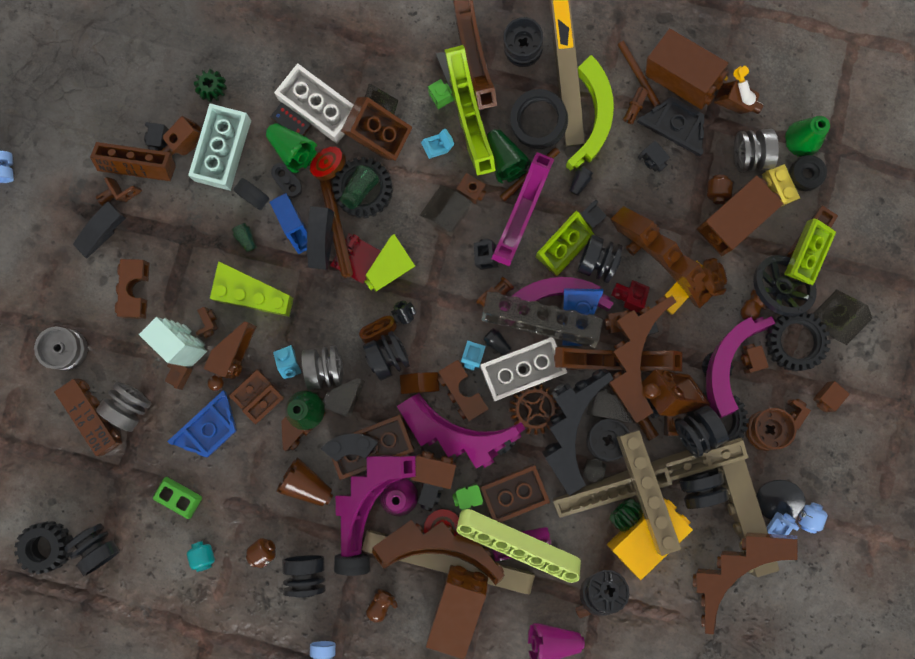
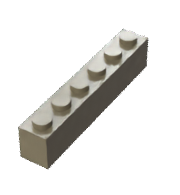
M636 430L618 436L617 440L657 553L663 556L681 550L640 431Z
M744 459L715 468L716 471H722L725 481L721 487L726 488L730 499L728 500L727 509L729 514L733 515L735 521L733 528L735 533L739 534L741 552H746V550H742V538H746L747 532L768 534ZM776 561L763 564L748 571V573L755 577H760L780 570Z

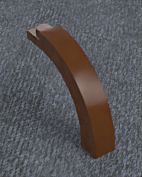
M453 0L460 44L465 48L478 109L497 106L495 87L489 76L482 51L473 0Z

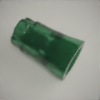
M357 166L352 178L343 191V195L340 197L342 204L349 209H355L379 182L378 176L368 167Z

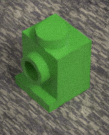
M441 79L428 86L429 96L438 110L454 101L449 85L447 83L444 84Z

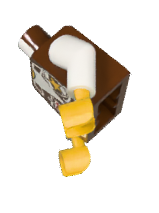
M739 66L733 72V76L737 80L725 83L722 89L718 90L713 101L739 114L749 112L759 114L763 108V103L757 101L759 93L749 88L748 81L744 78L749 74L747 66Z

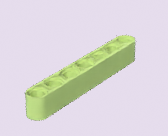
M464 509L460 512L457 532L460 535L566 582L574 583L579 581L581 560L578 557L473 510Z

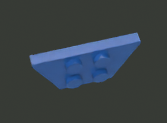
M222 390L167 442L206 458L213 454L237 431L227 392Z

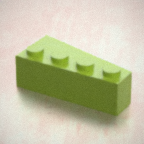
M218 261L210 295L211 300L290 316L294 298Z

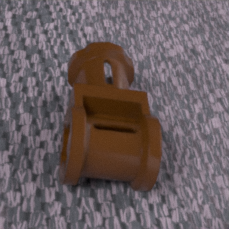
M501 277V281L494 288L491 287L485 291L476 301L477 304H481L488 311V315H491L504 300L503 297L510 290L514 289L513 285L504 277Z

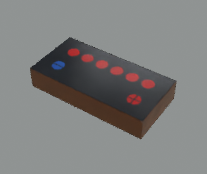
M282 102L270 116L276 123L303 136L312 127L308 121Z

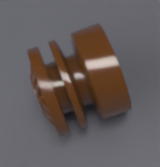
M769 408L751 415L749 423H746L748 429L745 431L746 437L752 446L762 451H770L789 446L795 439L797 429L793 417L788 412L779 408ZM766 427H769L768 434L765 433Z

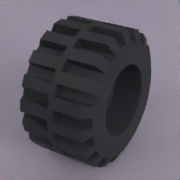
M46 521L25 528L22 531L23 534L17 537L19 542H16L14 546L17 548L14 554L19 557L16 560L17 563L23 564L21 566L22 569H29V573L36 572V574L47 573L62 567V564L67 563L69 560L67 557L72 554V552L67 553L64 549L70 543V540L73 539L72 535L68 536L67 534L69 530L67 528L63 529L64 525L61 523L56 524L54 521ZM41 537L46 538L50 542L51 553L48 558L39 553L38 542Z

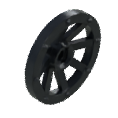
M782 255L768 257L757 266L753 276L754 288L760 300L770 310L783 316L792 317L805 313L813 306L816 300V284L810 285L799 280L792 282L787 275L780 277L778 264L788 266L791 258ZM770 265L773 279L764 271ZM763 279H764L771 287H764ZM805 284L807 294L794 291V288ZM769 294H772L775 297V300L772 299ZM791 297L805 300V303L799 306ZM782 298L790 307L782 305Z

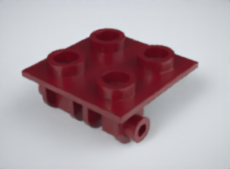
M349 233L345 242L353 275L350 277L363 284L366 280V274L381 251L359 239L355 234ZM336 254L330 266L340 271Z

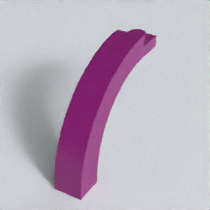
M536 152L513 211L494 251L492 260L510 266L554 162L553 158Z
M572 277L543 279L529 284L511 296L500 308L495 318L512 327L518 316L527 307L547 297L564 295V288L599 289L600 286ZM602 294L597 306L605 311H609L613 302L610 301L611 298Z
M772 316L766 319L760 317L755 321L750 317L742 321L722 338L712 353L706 374L707 399L711 404L710 408L715 411L720 419L739 409L730 386V366L737 348L745 339L774 325L775 321Z

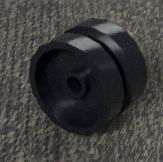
M722 471L699 473L679 481L681 491L690 493L684 498L687 509L709 507L730 499L727 489L718 487L725 481Z

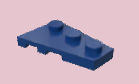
M564 288L563 346H582L598 302L603 294V289Z

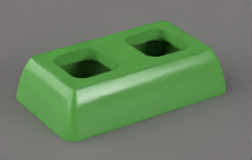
M165 477L156 490L153 500L184 518L191 519L202 500V496L169 477ZM164 487L173 490V495L169 501H165L160 497ZM181 496L190 500V504L185 511L177 507Z

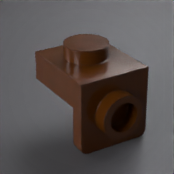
M206 307L198 309L197 311L205 327L195 333L199 337L208 338L215 334L214 331L219 329L215 322L217 317L212 309L209 310Z

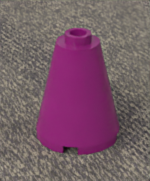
M406 478L392 483L380 494L381 506L387 513L393 516L409 514L418 502L417 489ZM393 497H398L400 502H396Z
M533 623L529 627L528 644H531L532 651H529L530 659H561L581 653L585 647L584 637L579 632L539 623Z

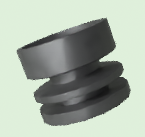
M773 129L758 130L756 134L752 130L747 132L739 131L736 134L734 140V160L738 171H753L756 167L759 170H769L776 167L779 145L777 134Z
M330 346V355L327 347H323L322 357H319L316 349L302 351L303 375L309 391L322 389L324 379L328 387L333 386V378L336 386H342L343 364L336 346Z
M115 382L113 385L115 390L108 392L114 401L103 399L96 411L111 424L125 431L132 432L140 421L134 413L144 415L146 413L144 408H149L151 402L134 387L121 382Z

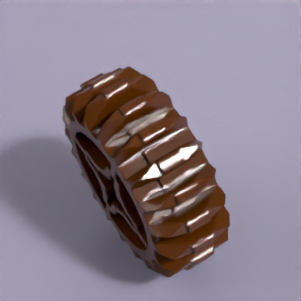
M540 384L538 389H536L535 385L532 389H525V392L523 390L520 391V396L513 394L512 396L517 400L516 402L512 400L509 402L515 405L514 408L508 409L509 412H515V415H511L510 419L517 418L514 425L522 422L523 426L527 428L526 434H530L531 429H533L534 435H538V429H540L542 434H545V426L548 430H551L547 422L550 421L549 419L553 415L557 414L555 410H561L559 406L555 407L554 403L557 402L552 399V394H548L550 387H547L545 391L542 390L543 384ZM529 393L541 394L535 402H530L523 398ZM545 398L550 405L549 415L542 409ZM520 403L527 408V415L524 420L519 413ZM533 404V406H535V404H538L537 409L541 413L537 414L535 412L531 415L532 409L529 405ZM535 416H540L546 420L539 425L529 424Z

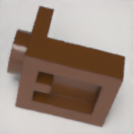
M799 399L788 400L787 404L795 409L790 415L796 423V429L799 430L811 410L806 407V403Z

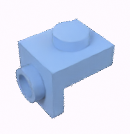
M776 512L766 528L768 534L789 535L792 529L798 531L800 527L795 523L796 519L787 513L782 515Z

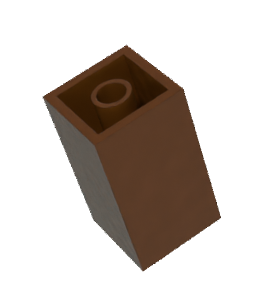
M669 28L648 56L645 76L702 110L706 104L710 105L715 97L713 95L715 91H720L726 80L724 79L728 74V71H726L728 62Z
M755 176L697 227L696 230L722 257L739 245L784 203L777 193L769 189L764 179Z
M450 565L430 627L426 648L465 659L486 597L487 576L481 572L468 571L462 566Z

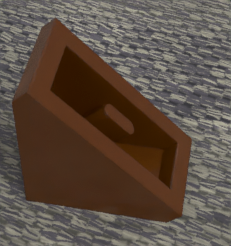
M438 372L400 375L401 394L439 391Z

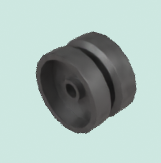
M55 326L47 328L40 333L36 339L34 351L39 363L46 368L67 371L75 369L83 363L87 356L88 347L83 335L76 330Z

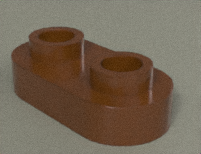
M384 316L363 327L359 332V336L365 344L372 340L377 341L381 339L382 335L387 336L389 335L388 332H394L397 324L392 316Z

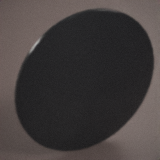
M787 480L767 482L758 490L756 495L762 515L772 520L776 512L782 515L787 513L796 518L805 507L804 493L796 484Z

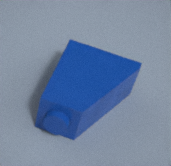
M287 193L278 196L270 201V204L285 235L297 253L300 254L307 250V229Z

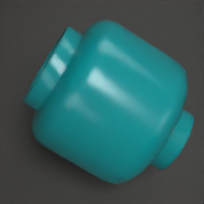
M203 541L192 544V549L186 553L190 568L197 572L212 568L211 564L215 562V557L211 545L203 544Z

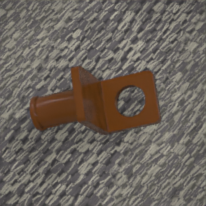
M106 177L104 180L108 185V189L97 195L96 199L102 206L114 198L127 202L142 192V189L131 186L122 191L115 179Z

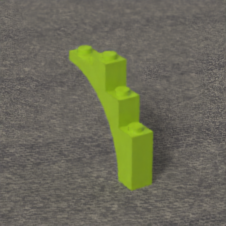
M463 45L445 49L452 95L458 109L460 124L465 135L467 150L477 176L496 171L494 157L477 106L465 48Z

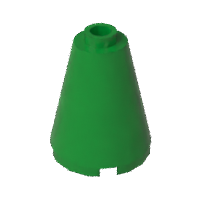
M816 116L794 122L785 133V144L788 150L799 157L813 155L818 152L830 129L829 120L824 116Z
M278 123L270 125L266 130V138L288 170L292 173L300 172L298 169L302 167L306 169L311 164L317 154L315 150L317 144L313 140Z

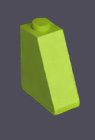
M395 234L389 238L365 276L367 278L365 280L366 285L370 290L374 289L375 292L415 267Z

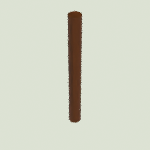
M621 41L618 43V47L641 86L648 90L647 96L653 107L661 105L626 43Z
M555 147L546 156L555 158L560 151ZM528 171L499 196L503 202L523 186Z

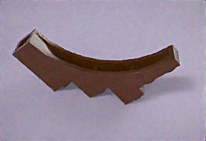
M625 206L610 219L618 232L639 245L665 268L683 288L696 307L700 309L713 296L706 289L703 281L706 275L700 264L683 255L675 241L661 235L653 221Z
M664 295L655 301L657 305L650 309L647 306L639 311V317L634 310L630 313L626 310L617 316L619 320L615 322L628 343H625L623 340L614 346L615 351L612 354L624 373L622 374L619 371L612 376L613 380L608 384L633 423H638L654 413L643 393L640 370L641 356L646 337L652 326L664 311L676 303L673 296L667 298Z
M555 347L554 361L556 368L578 371H595L605 368L608 371H623L612 354L613 350ZM642 351L640 370L641 372H653L655 369L681 372L682 352Z
M411 519L372 548V554L383 569L399 560L414 555L444 554L472 564L486 574L495 585L501 582L505 576L503 568L499 563H495L492 560L491 553L486 547H482V544L460 534L454 537L452 528L449 525H445L443 521L423 535L422 533L424 532L418 523L415 524Z
M747 532L746 538H742V550H746V552L722 551L721 556L717 557V568L721 570L698 569L697 573L693 574V586L697 587V593H705V595L701 596V606L705 607V615L702 614L701 624L702 627H705V634H714L719 604L727 590L737 579L748 571L766 563L780 560H798L797 535Z

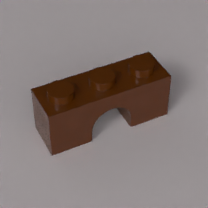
M120 259V264L117 267L119 283L116 285L118 301L115 303L117 317L146 319L147 300L136 298L133 294V287L138 282L149 281V262L139 259Z
M459 360L438 371L440 374L437 377L443 387L447 386L450 390L448 396L452 403L457 402L460 409L457 411L463 420L467 418L470 421L488 410L479 393L472 397H465L460 393L459 384L468 375Z

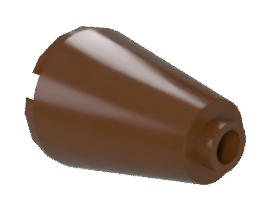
M298 457L292 462L283 476V483L280 482L276 489V492L319 506L328 505L333 497V494H331L332 489Z

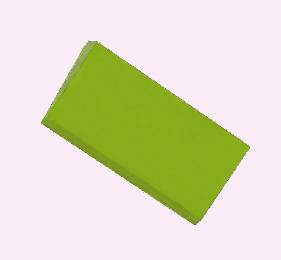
M575 211L537 252L535 258L554 275L558 276L584 248L591 234L594 235V233L580 213Z
M818 219L808 220L784 275L814 285L836 231Z

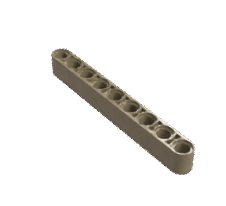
M367 530L362 550L372 553V548L389 535ZM421 554L399 560L448 573L450 565H458L471 572L483 573L468 562L444 554ZM500 564L505 575L503 580L495 585L488 578L489 585L531 594L535 574Z

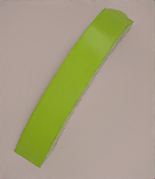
M592 55L578 67V77L587 87L593 100L595 112L594 126L587 142L567 161L566 167L570 171L574 168L578 169L585 160L590 163L596 157L612 125L614 103L611 86L604 70Z

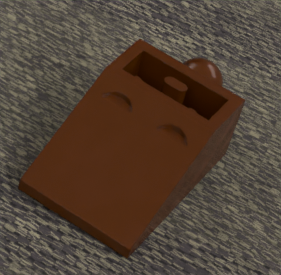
M244 321L211 350L204 366L205 370L215 373V376L210 377L208 380V387L211 390L218 391L223 387L222 377L235 379L236 376L240 375L242 370L241 363L257 326Z
M655 369L642 382L645 397L650 399L659 415L672 417L695 411L704 405H711L691 375Z

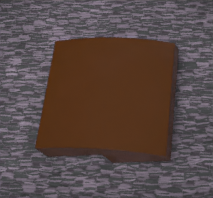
M258 369L229 394V397L255 425L284 399L281 393Z

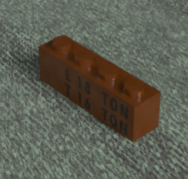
M96 142L90 156L97 171L171 181L176 168L170 152Z
M72 379L54 391V393L95 456H104L123 443L120 439L121 434L96 411L100 402L95 396L91 395L87 382L82 379Z

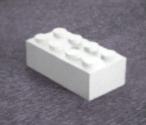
M297 63L274 92L277 99L338 144L345 135L341 132V129L353 104Z
M553 337L480 365L493 401L567 373L566 368L555 367L554 355L557 345ZM524 366L526 368V372L524 374H521L519 372V367Z

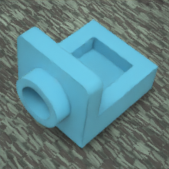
M443 129L438 135L425 138L421 142L429 159L448 153L454 146L453 138L447 129Z
M467 340L461 363L464 364L463 367L473 371L475 367L479 368L486 346Z
M291 345L273 352L277 369L283 379L292 378L301 373Z

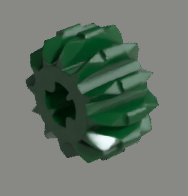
M209 69L208 73L202 70V76L196 75L199 81L194 82V86L197 87L195 92L200 95L202 100L207 98L208 102H212L213 98H215L216 101H219L218 96H224L225 94L222 90L227 89V86L224 84L226 82L225 78L221 77L218 71L214 73L212 69Z
M629 498L611 512L609 519L617 529L624 532L632 526L634 527L638 520L642 518L643 511L636 501Z

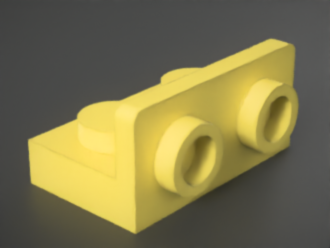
M785 164L769 169L762 174V179L767 182L769 189L780 196L781 201L784 203L782 206L800 199Z

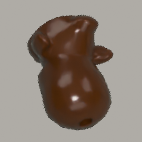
M752 290L750 293L751 298L744 302L740 314L744 320L752 317L753 321H755L759 317L761 309L766 310L767 307L760 300L756 291Z
M378 589L366 610L368 619L376 623L382 622L387 615L390 605L393 608H397L395 596L385 590Z

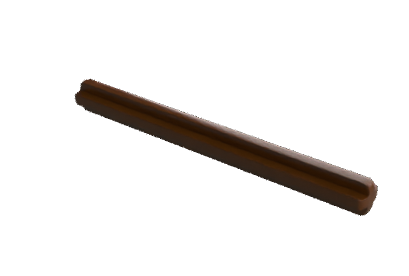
M331 179L320 181L325 207L334 211L331 231L334 232L333 241L341 275L344 278H348L353 275Z

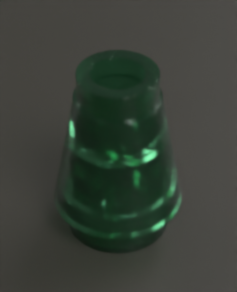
M242 223L232 229L234 233L232 235L246 252L256 248L250 226Z

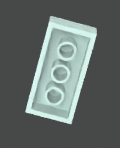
M209 104L188 174L192 180L231 191L251 123L247 113Z
M156 317L139 334L170 364L192 367L207 352L204 348L205 344L198 337L194 338L190 335L192 331L186 325H181L179 322L175 323L173 320L169 321L167 318L161 319Z

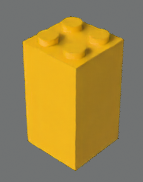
M663 498L680 543L693 531L689 526L691 522L683 514L681 515L675 511L677 507L669 499ZM642 514V518L638 520L634 527L632 526L624 532L620 531L607 544L614 554L640 580L668 555L661 556L657 553L644 514Z

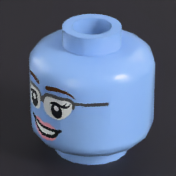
M811 502L810 505H805L798 517V523L801 525V529L810 533H817V531L824 529L828 515L823 510L822 505Z

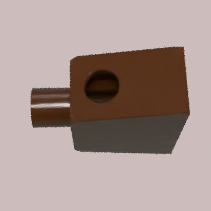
M181 116L163 135L167 145L161 151L170 152L172 156L175 153L187 155L197 147L202 131L201 127L196 122Z

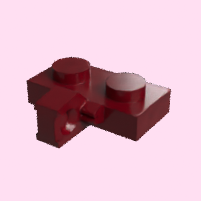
M634 280L631 281L629 287L616 283L611 296L625 301L624 308L638 313L645 308L650 287Z

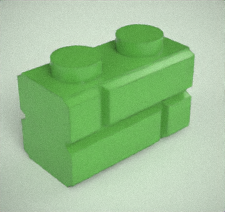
M477 483L470 484L468 487L457 488L456 493L452 495L455 507L459 506L461 510L471 508V505L475 507L483 503Z

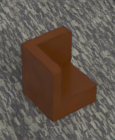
M168 363L167 367L171 369L165 382L173 385L176 389L183 390L193 369Z

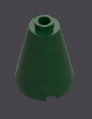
M491 130L487 134V140L494 157L496 179L501 184H504V180H507L508 183L512 182L527 172L526 167L531 166V161L501 130Z
M300 391L289 398L285 413L287 420L292 426L300 430H309L319 425L323 420L325 407L322 399L317 394L311 391Z

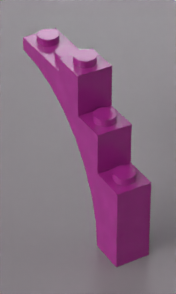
M420 393L397 406L421 446L426 443L430 446L439 441L448 457L453 454L457 457L466 451L476 469L482 465L486 468L494 463L493 458L498 455L497 451L506 446L505 442L508 440L511 443L522 437L520 433L525 430L522 422L498 431L479 432L464 429L439 416L425 402Z
M415 456L367 457V475L351 476V494L335 496L336 516H341V556L348 557L362 554L363 532L370 509L383 490L392 483L403 478L416 477Z

